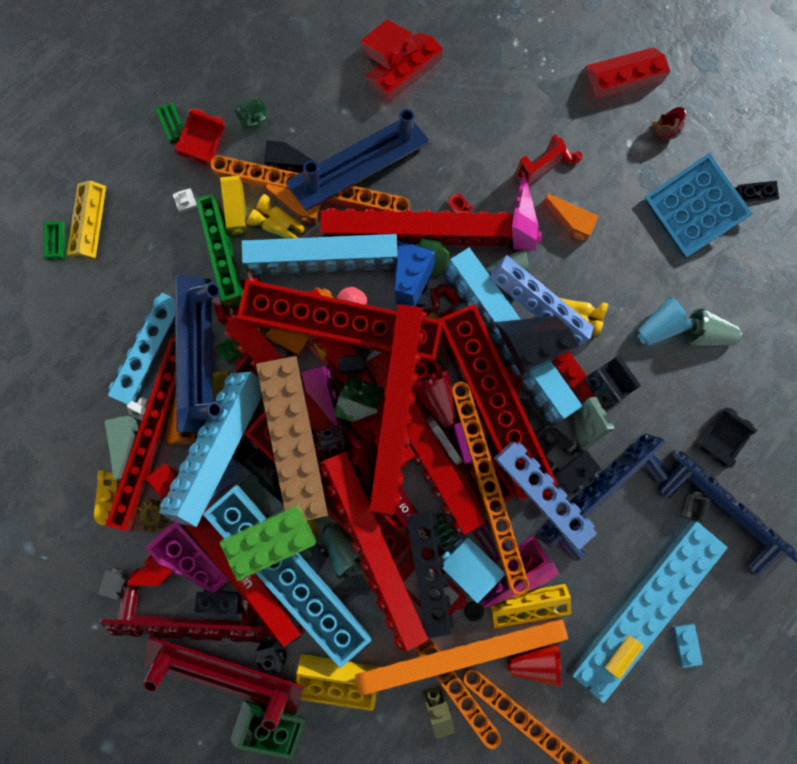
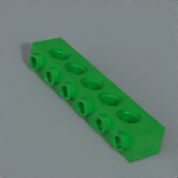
M212 193L197 198L196 202L216 282L220 288L221 302L229 309L240 305L243 288L221 203L215 194Z

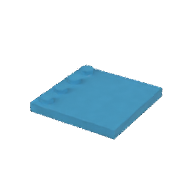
M710 153L645 196V199L686 258L753 214Z

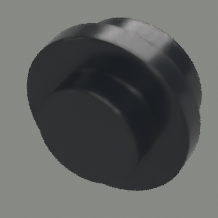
M471 601L466 604L464 614L470 621H478L484 615V608L479 602Z

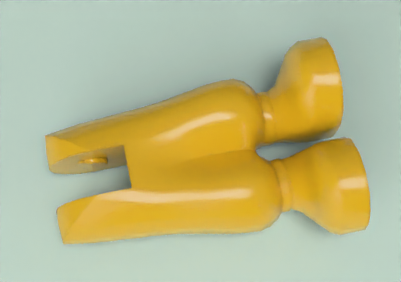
M266 194L262 195L257 204V210L254 209L247 219L248 225H260L264 231L283 239L298 238L287 230L289 227L301 234L305 230L302 224L290 217L277 206L271 207L270 197ZM261 213L269 216V218H265Z
M560 298L594 326L592 335L598 338L608 304L601 303L597 308H593L592 304ZM588 317H592L596 320H589Z

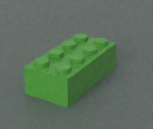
M297 504L224 538L220 545L237 581L314 546L316 539L300 505Z

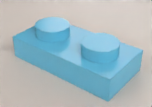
M695 624L673 627L681 667L703 665Z

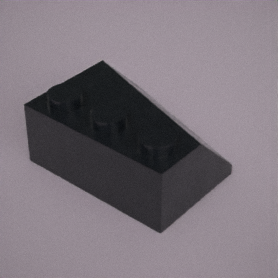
M557 316L495 322L521 375L563 357L579 347L571 329Z

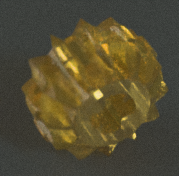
M150 499L149 503L143 501L144 508H137L141 515H136L135 518L142 519L138 522V526L144 525V531L151 529V532H156L157 528L160 530L164 529L162 523H169L167 519H164V515L158 513L161 509L162 500H158L156 503L155 499ZM151 512H156L154 515L155 519H150Z

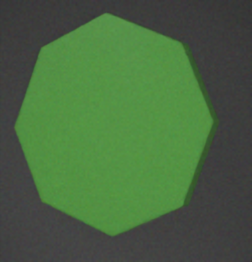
M424 238L415 245L435 251V266L431 273L432 276H438L446 270L449 252L440 241Z

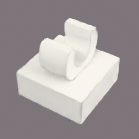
M191 188L173 194L180 214L198 208Z
M141 397L138 403L131 401L127 405L129 415L142 421L149 400Z

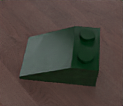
M243 700L230 738L234 746L239 750L293 759L306 720L283 711L277 729L275 731H268L261 725L267 706Z

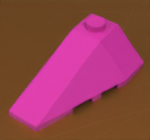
M522 177L512 225L513 248L515 250L536 251L537 243L541 244L542 232H538V221L527 179Z
M172 521L145 547L159 564L166 566L210 592L215 593L229 581L187 529L175 521Z
M534 535L518 545L529 582L528 591L545 584L559 574L553 561ZM512 559L508 562V569L514 571L517 568V562ZM504 576L481 599V602L485 608H488L518 594L510 591ZM520 579L514 582L516 591L523 588V582Z

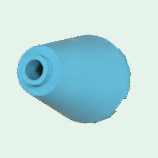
M670 296L638 329L639 334L637 337L642 344L646 343L649 346L693 328V324L690 319L686 321L685 314L687 313L677 300L672 299Z

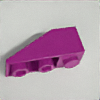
M330 364L302 371L301 374L306 392L334 425L343 422L344 410L340 407V394L335 387V375L333 369L330 368Z

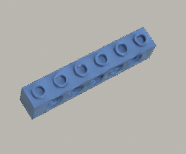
M506 255L494 267L489 279L537 318L557 316L571 329L579 345L576 348L577 350L590 340L594 326L509 256Z
M509 443L494 459L572 546L580 550L597 534L593 529L595 527L594 524L587 517L584 519L579 514L581 510L576 504H570L567 501V494L560 487L557 489L552 484L554 480L549 474H543L539 470L540 464L533 457L530 459L525 454L527 450L522 444ZM521 458L524 465L521 469L517 470L515 462ZM535 473L537 481L531 485L528 479L531 474ZM545 489H549L551 493L548 499H543L542 497ZM559 504L564 506V511L561 514L556 513V507ZM576 519V528L570 529L569 524L571 520Z

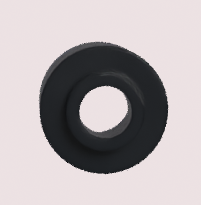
M362 354L343 355V357L338 358L339 374H363V370H367V360L362 358Z

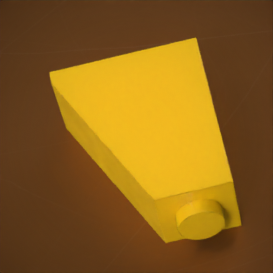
M240 176L220 177L228 232L233 235H241L243 232H248L245 192Z

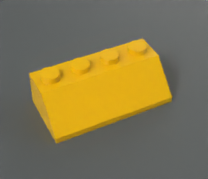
M301 654L296 683L304 686L300 700L374 711L377 692L359 696L355 674L381 666L348 661L340 668L332 658Z

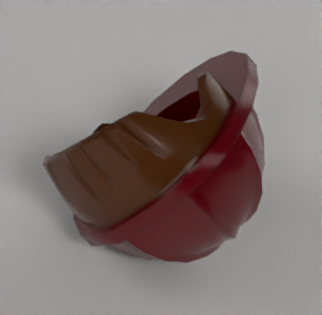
M677 107L666 114H662L658 122L653 121L652 126L655 130V135L663 140L676 139L681 135L685 125L686 110L682 107Z

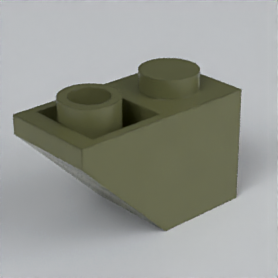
M442 686L423 691L436 739L454 734L455 730Z

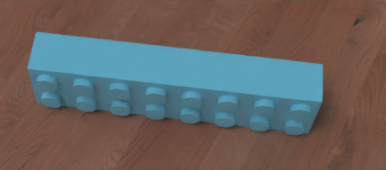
M396 234L242 241V263L246 272L251 271L255 276L268 272L271 275H278L280 272L298 274L299 271L317 273L318 270L336 272L338 269L351 272L361 268L365 271H372L375 268L391 270L393 267H397Z
M251 372L231 373L225 379V385L216 397V402L220 404L222 409L221 414L217 418L207 419L204 426L199 429L198 437L189 448V455L181 464L180 472L171 483L170 491L161 502V509L158 513L179 524L197 527L262 398L259 378Z

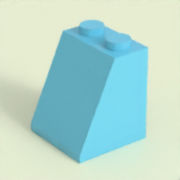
M464 535L463 537H458L453 542V547L449 551L446 550L441 554L444 560V567L442 569L470 598L478 603L506 574L469 537Z

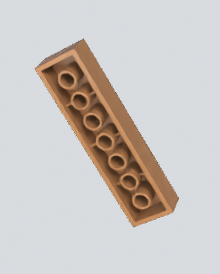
M297 357L258 363L256 366L284 509L286 510L299 504L306 520L328 516Z

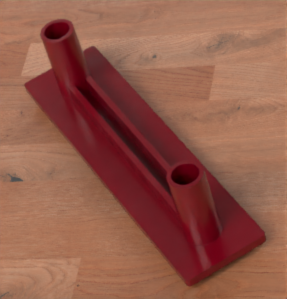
M124 587L117 620L101 619L100 624L112 636L142 637V634H147L154 638L182 639L183 636H187L193 640L222 641L223 638H227L233 642L263 643V640H268L266 628L256 627L257 614L243 597L239 621L136 616L139 589Z
M150 636L147 640L144 666L150 669L142 686L148 692L158 691L166 673L266 705L267 708L261 725L268 731H275L277 729L283 711L294 715L297 712L304 689L302 685L169 643L159 638Z

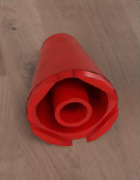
M552 645L511 655V659L507 660L508 672H511L514 677L557 687L562 686V679L560 678V645Z

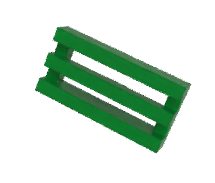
M170 102V105L166 106L165 104L162 108L158 107L155 109L169 142L172 143L179 140L181 134H178L169 110L172 109L181 132L184 127L173 102ZM164 112L172 127L174 137L171 136L162 113Z
M63 221L44 222V259H65V223ZM50 226H52V254H50ZM57 226H59V247H58V253H57Z

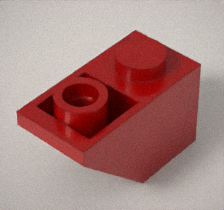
M150 555L144 561L145 565L141 569L137 568L129 575L131 579L126 583L129 586H159L167 581L175 571L162 566Z

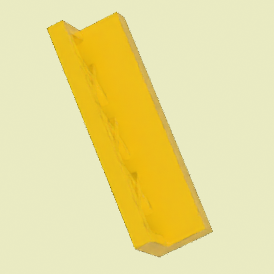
M91 180L77 184L67 256L81 255L90 259L96 258L106 186Z
M566 584L529 590L523 595H517L490 606L494 629L571 615V597ZM566 604V608L556 609L559 605ZM543 608L546 609V610H545L544 612H542V613H537V611H538L539 609H543ZM521 612H526L524 616H517ZM499 616H508L505 620L497 621Z

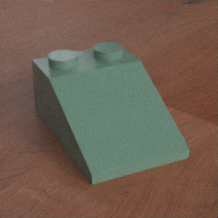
M130 416L105 420L113 477L115 480L120 481L141 424Z

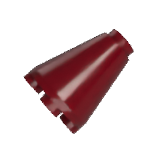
M447 370L437 374L432 373L424 377L425 381L423 382L417 381L416 387L412 386V390L436 422L441 424L442 428L456 422V412L451 381Z

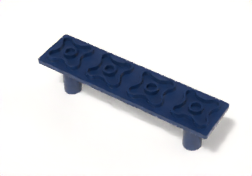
M403 109L399 113L398 121L319 164L315 161L305 162L303 172L287 180L286 186L304 210L308 211L429 143V139L414 122L413 111Z
M185 275L175 276L176 431L198 432L204 426L207 419L219 417L222 411L220 404L213 402L212 299L219 296L220 288L216 283L211 282V279Z
M649 434L640 436L633 446L627 448L618 460L613 461L603 473L595 478V481L590 486L583 488L581 493L576 498L570 500L569 503L576 504L581 510L579 514L585 519L643 465L658 483L665 481L670 476V473L655 454L666 443L665 439ZM576 519L571 520L569 524L570 529L576 528ZM551 521L542 526L535 535L538 540L551 548L559 543L573 561L580 560L586 553L583 547L580 550L574 548Z
M675 449L672 451L674 457L681 464L658 487L663 494L671 498L690 480L766 546L748 566L757 576L761 577L784 554L797 563V552L773 529L767 530L768 527L742 502L737 504V500L712 476L707 478L704 470L683 451L677 452Z

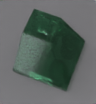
M348 375L333 416L354 422L376 414L385 388Z

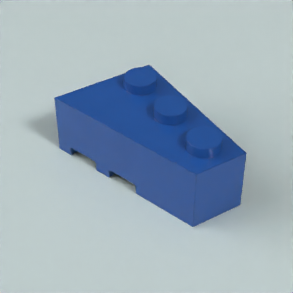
M399 241L395 284L396 304L416 306L435 266V251Z

